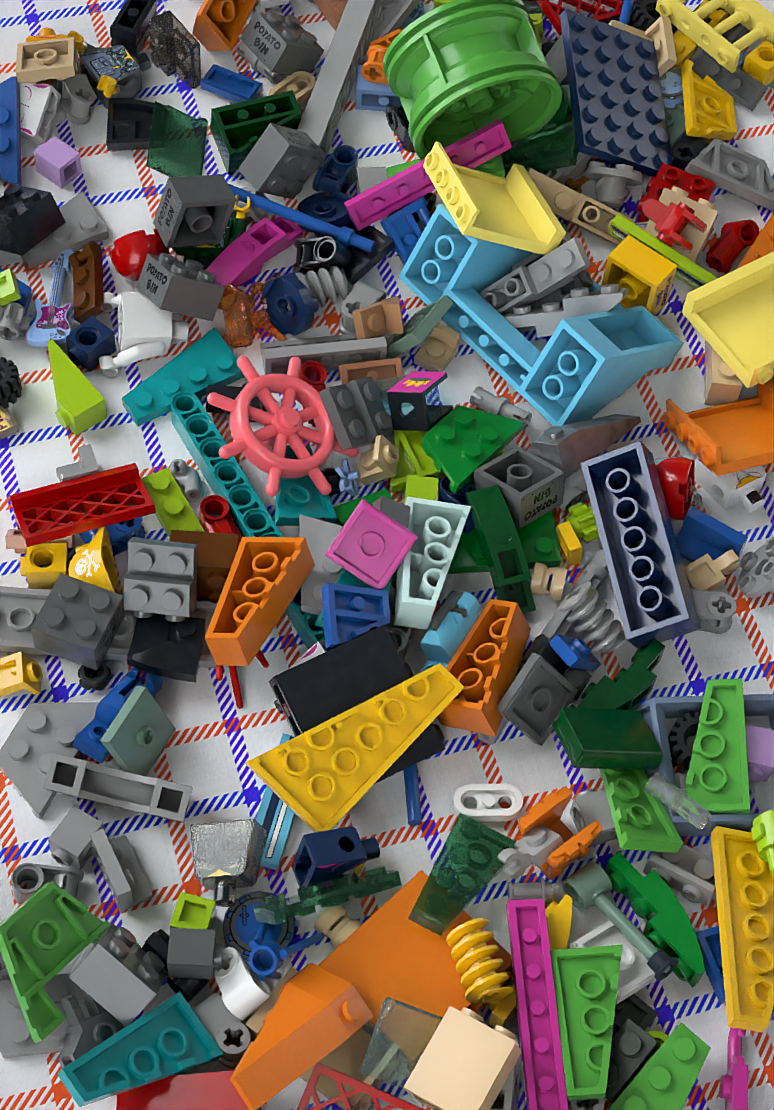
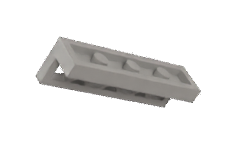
M355 333L260 343V350L265 375L272 373L287 374L289 360L292 357H299L302 364L306 361H316L324 366L326 371L339 370V365L383 360L386 359L387 343L385 337L381 336L357 340Z

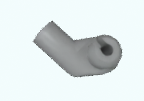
M182 459L172 461L169 469L176 482L185 488V498L191 502L199 500L201 497L199 473L194 468L187 466L186 462Z

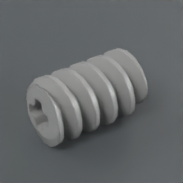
M331 266L329 273L325 268H320L318 275L313 270H309L306 278L303 273L299 272L296 274L298 279L307 287L310 294L318 299L321 307H325L327 297L335 305L337 304L338 295H341L343 301L349 295L348 282L343 268L339 270L337 266Z
M587 581L565 597V601L559 607V610L561 612L568 609L572 610L567 617V621L572 622L577 619L580 621L574 630L576 633L584 630L587 631L582 638L585 643L594 640L595 643L590 648L592 654L598 651L608 654L619 648L626 641L624 630H621V622L613 620L615 615L613 611L606 609L607 603L605 600L598 599V590L595 588L590 589L592 582Z

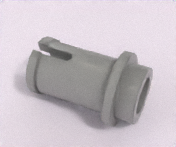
M540 878L539 882L531 883L508 882V900L544 899L546 907V904H550L553 901L552 883L545 882L544 878Z

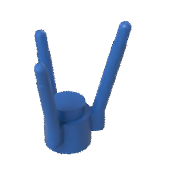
M264 919L255 938L249 942V946L252 949L249 955V965L258 974L260 981L280 979L281 973L276 972V970L283 965L284 959L323 940L324 934L318 933L282 949L278 943L273 941L263 943L269 921Z

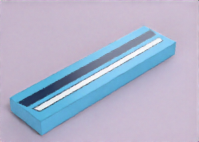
M283 733L280 744L295 738V736ZM267 785L250 836L252 853L249 839L244 862L250 863L251 855L252 864L278 870L295 813ZM252 835H254V836L257 838V840H258L259 850H258L257 841H256V839H255Z

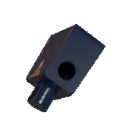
M353 826L303 835L291 864L302 896L305 897L357 879L366 861L380 857V848L374 837L361 840L357 829Z

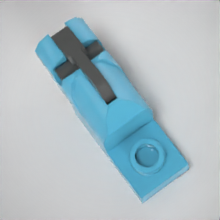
M451 591L443 605L433 615L432 625L420 642V647L428 659L421 672L439 663L446 668L477 620L481 605L471 593Z

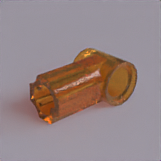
M227 284L224 285L225 290L218 308L223 311L228 345L233 348H246L253 344V339L255 338L251 318L255 308V300L250 294Z

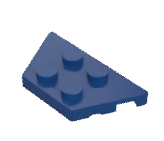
M12 76L0 83L1 180L13 186H21L20 83H18L16 76Z

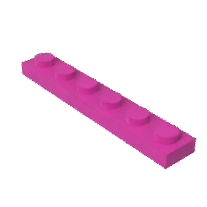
M497 119L445 147L444 150L453 164L474 169L509 150L512 146L503 123ZM425 159L344 202L350 218L358 231L436 189L423 167Z
M544 899L508 900L506 911L527 1110H568Z

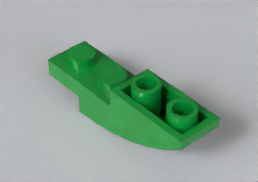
M618 852L609 859L605 868V872L612 883V889L617 893L621 892L629 900L631 908L636 915L648 920L643 934L658 950L663 949L671 958L676 957L679 960L673 973L680 980L687 981L694 987L704 974L705 967L700 945L689 917L670 887L654 869L643 877Z

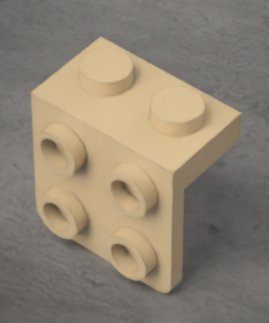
M661 16L645 32L616 20H611L608 25L654 42L660 78L677 63L670 18Z

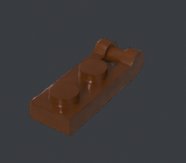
M95 241L88 242L83 246L82 251H75L68 258L70 265L73 267L74 320L80 324L91 316L96 317L104 311L102 249Z

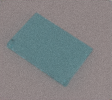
M390 997L385 998L360 1073L404 1089V1085L443 1018Z

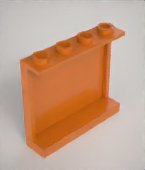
M772 378L764 384H757V396L687 413L683 412L671 399L666 400V412L663 414L666 428L675 434L678 440L683 442L690 449L691 453L695 454L717 476L774 462V380Z
M422 870L318 965L354 985L374 1015L368 1022L391 1045L394 1042L399 1047L398 1052L407 1060L406 1069L409 1072L415 1068L450 1006L459 1011H462L463 1007L479 1014L487 1005V1003H469L466 1000L465 992L468 989H464L461 986L460 980L463 975H459L456 971L458 961L452 958L451 950L453 948L446 941L448 934L453 929L473 918ZM493 938L486 945H497L499 947V951L492 955L491 959H503V966L495 971L496 973H508L509 978L500 984L501 987H506L511 982L510 979L513 976L512 958Z

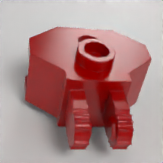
M648 198L643 202L641 208L642 212H644L643 214L656 223L654 228L659 233L656 238L670 247L674 244L690 253L693 245L680 236L686 225L688 224L702 233L707 229V225L694 215L695 211L683 202H680L678 205L671 202L668 207L653 198Z

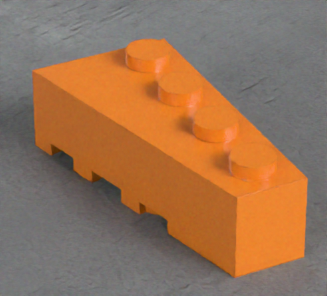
M242 537L205 635V640L216 665H250L315 566L305 537Z

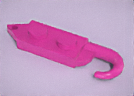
M730 1027L728 1036L727 1073L721 1076L719 1095L720 1098L725 1099V1110H748V1065L744 1064V1057L742 1056V1037H745L746 1030Z

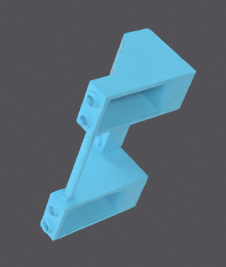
M438 204L398 276L427 305L447 295L454 304L441 319L458 332L460 337L553 426L590 420L650 370L669 367L684 344L644 306L624 308L618 303L608 312L562 319L543 351L540 352L479 294L480 291L511 273V266L534 253L462 235L445 204ZM592 279L593 286L589 288L590 291H599L600 285Z

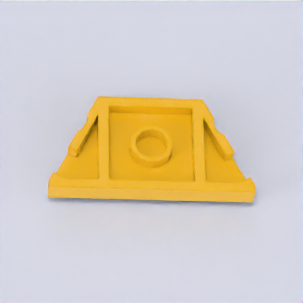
M687 59L681 66L686 135L731 140L737 134L734 98L727 91L719 87L708 75L704 79L698 76L692 70L694 63Z

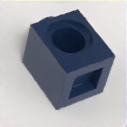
M94 316L88 318L66 336L68 357L75 365H81L89 372L100 365L99 358L101 356H111L116 351L114 331Z

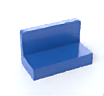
M693 506L687 512L683 525L676 535L681 557L691 563L707 553L712 560H715L732 549L739 558L748 539L744 534Z

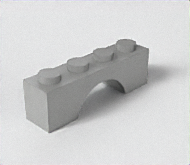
M56 753L51 755L43 788L49 791L180 823L185 821L193 790L192 786L132 774Z

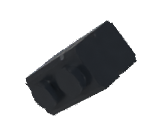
M127 0L110 26L111 47L123 45L132 57L140 53L158 22L157 0Z

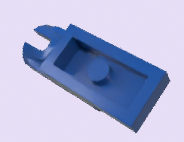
M133 667L100 700L94 719L75 736L73 747L103 763L111 754L100 740L136 685L146 687L155 699L156 694L163 685L162 676L150 674L144 686L140 679V674L143 671Z

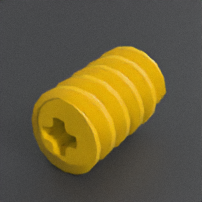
M482 917L459 925L448 934L446 939L447 944L453 948L451 950L452 958L458 961L456 971L459 975H463L460 980L461 986L464 989H468L465 992V998L469 1003L474 1004L498 1001L509 996L513 991L511 986L501 987L500 985L509 976L506 972L496 973L495 971L503 966L504 961L501 958L491 959V956L499 951V947L497 945H486L488 941L494 938V933L492 931H481L490 923L487 918Z

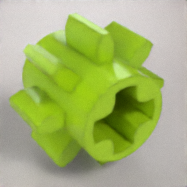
M579 502L568 508L570 515L564 518V522H570L577 538L588 543L600 537L597 532L598 529L592 506L587 507L585 503Z

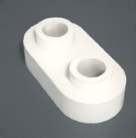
M505 783L465 784L457 789L453 799L455 814L460 819L468 822L511 821L520 814L523 805V796L520 790L511 784ZM467 802H471L476 807L474 809H468L464 806V804ZM506 802L510 805V808H501L499 803Z

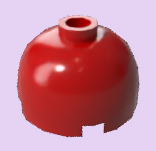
M153 229L154 234L146 235L145 230L129 233L113 242L114 249L108 248L111 261L116 271L122 277L138 281L147 254L160 256V253H166L170 255L169 248H166L157 229Z
M670 457L662 460L656 465L670 519L684 521L692 501L690 492L691 485L694 486L695 461L684 457Z

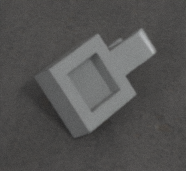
M541 824L537 828L529 830L525 837L514 844L516 849L507 848L500 852L498 859L506 865L513 861L512 865L504 871L505 874L516 879L532 864L539 868L547 861L548 856L564 844L559 834Z

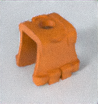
M567 787L561 788L556 793H550L542 799L541 803L537 802L518 823V829L522 833L519 835L518 841L525 837L529 830L537 828L541 824L562 837L564 844L548 856L547 861L539 867L550 880L562 874L564 868L576 859L580 860L590 852L588 846L592 844L593 839L600 835L602 830L601 824L598 820H595L574 835L560 820L573 795Z

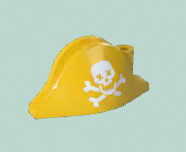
M101 527L89 543L75 547L76 554L70 561L69 576L120 594L109 533L106 527Z

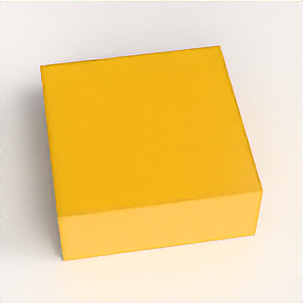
M567 521L557 525L559 546L569 566L581 563L582 545L570 522Z

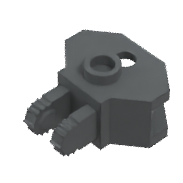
M83 989L81 995L90 1014L89 1017L85 1018L75 996L69 993L63 996L61 1000V1005L70 1025L65 1028L68 1037L58 1056L62 1068L125 1028L122 1023Z

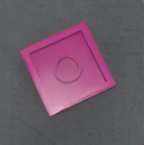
M362 498L324 555L374 589L383 590L417 540L418 535Z

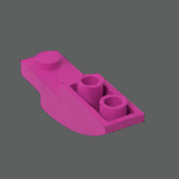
M265 217L233 241L205 271L216 275V281L225 287L223 297L259 274L263 263L292 246L296 239L302 238L304 230L292 221L282 217H277L272 221Z

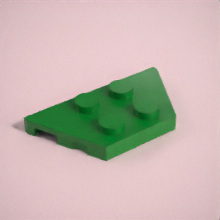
M457 405L423 436L421 446L426 454L433 459L434 466L438 472L446 474L450 480L449 488L456 494L474 477L475 469L490 462L521 433L524 423Z

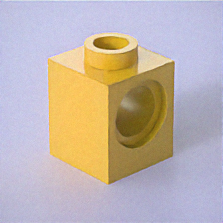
M767 40L746 55L742 71L765 86L774 80V45Z
M41 543L27 547L26 556L20 558L21 576L27 577L30 589H52L60 573L69 576L70 559L67 543ZM45 564L50 565V566L45 567V568H41V567H40L41 565H45Z

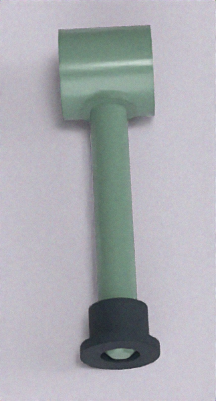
M589 861L562 881V889L565 895L567 894L572 898V904L580 911H585L590 906L596 905L648 960L647 965L655 972L654 978L657 981L666 978L676 968L679 960L676 957L671 958L663 949L658 950L606 896L612 890V883L606 872L596 862Z

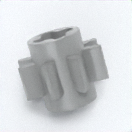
M11 302L5 306H0V337L2 339L12 341L18 339L19 336L25 337L26 330L29 329L31 317L24 316L25 309L18 303Z

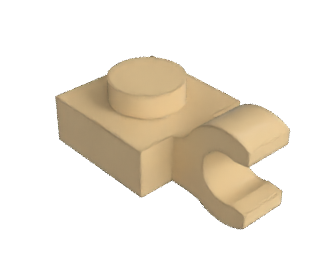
M733 549L725 552L715 560H712L707 553L684 567L689 587L704 591L717 589L726 583L724 575L730 574L739 568L737 562L740 559Z

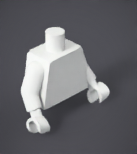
M139 291L122 292L116 297L111 292H103L104 311L102 313L112 312L118 307V356L114 358L111 356H101L99 358L100 368L104 376L113 378L119 373L118 367H126L138 360L167 354L172 339L187 340L188 322L172 320V312L159 309L143 293Z

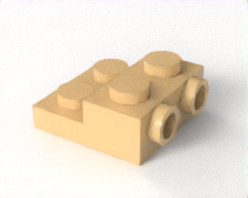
M74 37L17 44L16 77L18 83H37L47 79L64 80L75 76L76 72H78V53Z

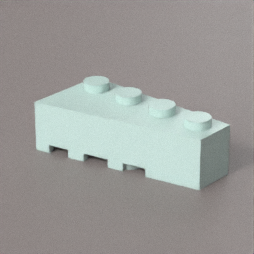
M407 496L405 505L411 507L408 529L418 535V538L397 568L394 625L427 630L471 506Z

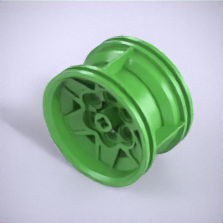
M454 0L422 15L403 29L391 42L383 58L384 74L392 92L400 98L409 121V137L419 158L426 157L431 152L436 141L440 142L442 147L445 148L497 119L503 123L513 148L542 129V126L546 125L556 114L562 101L561 87L554 71L546 62L535 36L533 21L527 7L521 0Z

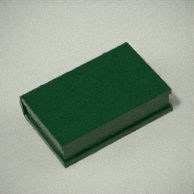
M561 707L557 721L552 723L574 768L655 770L661 763L663 752L639 710Z

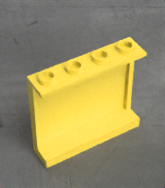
M437 141L431 152L426 155L423 167L462 235L541 255H546L559 246L566 232L523 165L514 163L506 178L459 166L451 162L441 143Z
M773 251L687 293L682 309L683 315L747 388L758 383L764 384L774 376Z

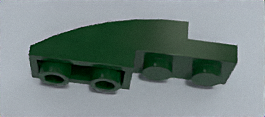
M498 485L466 493L468 505L471 506L470 512L481 554L486 556L497 600L518 603L523 614L536 611L528 579H531L527 560L512 516Z
M656 639L647 648L642 645L631 659L633 664L627 670L624 667L621 668L613 680L604 675L597 684L591 682L581 696L583 700L577 707L572 704L569 708L629 710L640 704L653 689L657 676L651 671L660 662L665 645Z

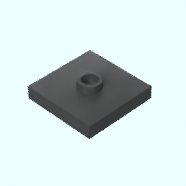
M532 652L497 705L496 710L531 741L543 746L554 729L552 723L557 721L560 715V708L569 706L578 689L542 656Z

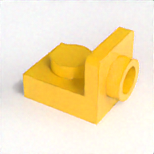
M23 652L1 658L0 697L22 689H26L33 695L41 693L40 680H42L43 674L38 662Z

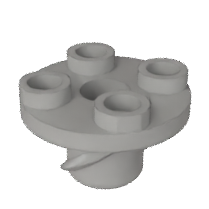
M590 161L585 174L586 177L597 181L595 185L596 201L612 209L623 206L624 198L629 193L626 186L642 185L643 181L642 172L634 171L632 166L625 164H616V168H607L605 163Z
M772 537L754 553L748 552L740 561L739 566L742 570L739 575L737 589L749 598H757L769 592L773 595L774 599V537Z

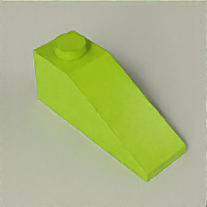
M51 339L47 344L58 409L55 414L59 423L64 428L69 427L77 436L107 418L106 402L104 397L70 358Z

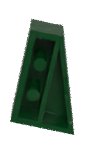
M293 90L211 109L210 130L228 175L239 169L270 123L295 130L298 129L302 112Z

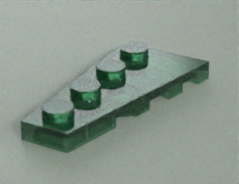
M459 813L408 919L441 936L462 914L468 904L475 897L477 898L486 885L503 870L506 864L498 859V855L504 849H516L514 846L516 841Z

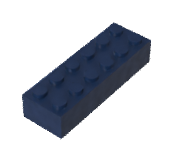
M637 441L582 462L581 467L626 640L637 649L642 645L647 648L654 639L664 642L701 629L651 451L641 441Z

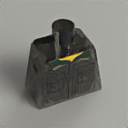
M255 819L191 824L190 832L196 880L206 889L214 890L216 906H234L236 888L252 887L257 882L267 831Z

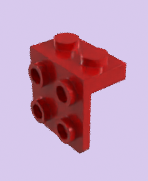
M662 163L656 177L651 176L646 188L647 195H642L636 209L637 212H640L638 223L649 221V217H646L641 209L643 202L648 198L658 201L664 187L669 190L673 186L683 189L689 193L687 198L698 202L699 198L709 200L715 183L709 179Z

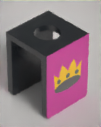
M413 371L386 391L394 430L428 432L453 410L451 405H427L425 398L426 394L448 378L447 372ZM409 403L414 409L404 415L402 404Z

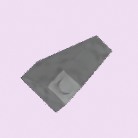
M613 414L550 427L544 431L542 436L532 442L527 451L564 471L566 479L581 468L582 462L596 457L641 423L640 416Z

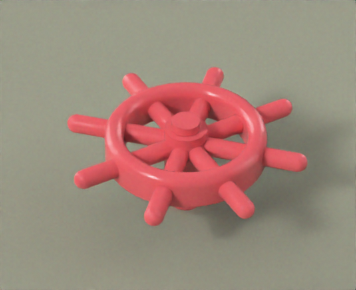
M240 356L237 359V365L249 383L242 389L234 400L215 392L207 396V401L210 405L230 412V427L235 441L222 446L219 449V456L223 459H228L242 452L253 465L268 473L266 484L268 496L273 497L278 494L281 478L292 479L309 475L322 495L330 494L331 485L319 467L330 456L332 450L349 457H356L359 449L356 447L345 451L341 450L319 392L307 382L299 379L301 359L299 357H292L289 360L287 374L272 373L259 376L248 357ZM271 393L283 394L281 408ZM258 396L267 412L250 406L251 400ZM295 400L305 409L298 412L293 409ZM249 419L264 424V428L253 432ZM313 419L317 431L302 424ZM301 439L317 444L313 455H310ZM287 443L298 459L285 458Z

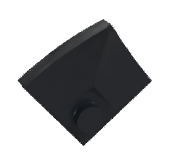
M109 98L106 139L108 151L165 149L168 119L167 107L136 99Z
M354 224L345 226L355 230V234L375 241V247L371 253L353 245L347 247L351 252V260L343 270L347 281L352 286L395 248L393 240L371 225L360 231L355 228Z
M153 613V616L149 618H137L132 642L127 654V665L158 676L196 683L206 627L205 619L186 617L184 621L171 622L165 619L164 614Z

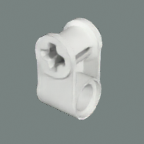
M232 947L223 949L222 966H215L214 976L222 993V1000L228 1010L238 1019L244 1020L272 995V992L265 981L258 979V974L251 969L249 962L242 958L238 950Z

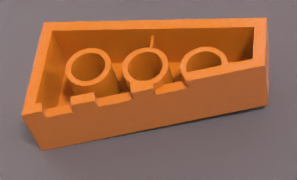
M489 599L446 666V669L464 686V689L437 716L441 725L491 736L497 735L503 716L496 710V707L515 680L531 631L518 603Z

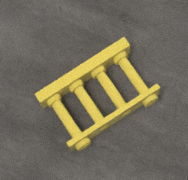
M657 0L655 10L661 16L670 18L671 23L731 73L736 71L741 51L758 39H761L763 42L767 40L774 45V15L756 0H711L694 12L683 4L688 0ZM718 8L724 9L731 15L713 28L702 20ZM739 23L750 31L733 44L722 36Z

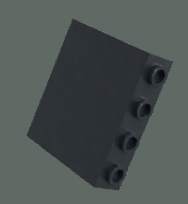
M385 625L275 675L268 681L295 737L414 676L409 664L402 661L397 651L399 650V644L395 635L391 631L388 632ZM432 722L374 784L445 750L443 745L445 738L440 727Z

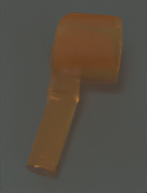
M585 175L575 181L572 178H568L565 186L581 194L582 189L580 187L591 179Z
M276 272L268 281L281 275ZM260 282L251 286V299H254L257 294H262L266 283ZM261 295L260 303L264 305L266 304V299L262 300Z
M259 310L250 314L249 325L253 331L256 332L265 328L278 341L287 340L271 323L270 317L265 310Z

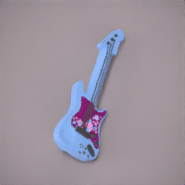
M71 249L62 251L51 266L54 274L48 305H43L40 299L35 301L36 320L30 326L26 335L30 346L48 348L47 342L51 339L58 346L67 343L66 336L71 333L68 317L73 309L70 303L63 307L60 306L65 276L70 271L68 258L73 253Z

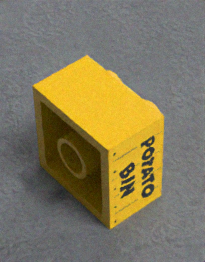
M628 235L608 255L601 286L618 284L619 288H628V294L619 304L624 308L644 306L655 316L668 302L678 265Z

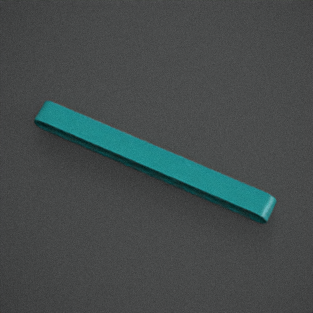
M180 391L174 394L171 398L172 424L213 493L227 500L229 513L242 537H283L235 457L223 459L219 456V449L227 444L199 398L190 391ZM300 587L285 613L309 650L314 644L325 639L324 630H312V628L319 627L315 625L319 616L301 611V605L296 604L301 602Z

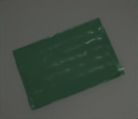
M155 101L146 166L168 177L202 176L208 120L205 118L196 119L170 105H163Z

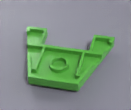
M52 881L42 886L0 923V952L29 1032L35 1043L43 1041L66 1019L45 992L43 986L90 943L93 944L111 924L108 921L103 922L88 911L89 907Z

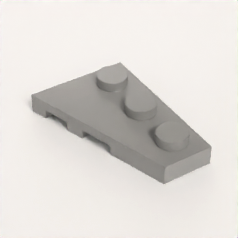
M83 191L59 208L66 223L21 256L28 269L57 259L61 252L67 249L75 252L83 249V246L90 241L98 243L109 238V230Z
M299 514L300 537L306 538L315 563L314 568L301 586V611L319 616L323 609L322 587L328 582L336 584L343 570V567L324 555L343 526Z

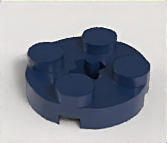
M324 192L316 193L306 197L298 204L299 212L342 228L343 226L353 224L344 205V202L351 198L345 193L334 192V196L325 197ZM298 224L302 230L314 233L316 238L327 236Z
M288 273L273 278L263 288L262 300L266 299L267 304L264 313L270 325L277 332L283 335L290 333L292 336H296L311 327L314 321V313L318 311V302L295 274Z

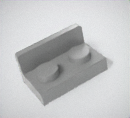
M104 828L91 833L93 853L119 911L122 912L152 899V891L127 836L123 835L109 840Z
M684 844L677 853L653 851L643 870V873L647 875L654 869L669 887L681 892L685 899L694 903L707 905L716 888L713 859Z

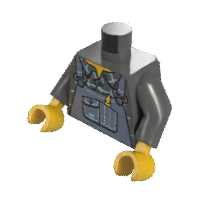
M75 31L68 33L66 38L74 37L81 73L87 75L92 90L106 109H108L109 98L132 99L141 90V72L151 68V63L146 53L132 57L123 45L108 48L94 47L84 42V38Z

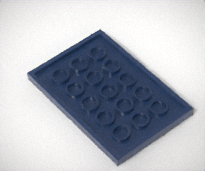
M566 8L560 14L577 151L613 164L630 165L634 171L656 177L662 163L673 166L654 42Z

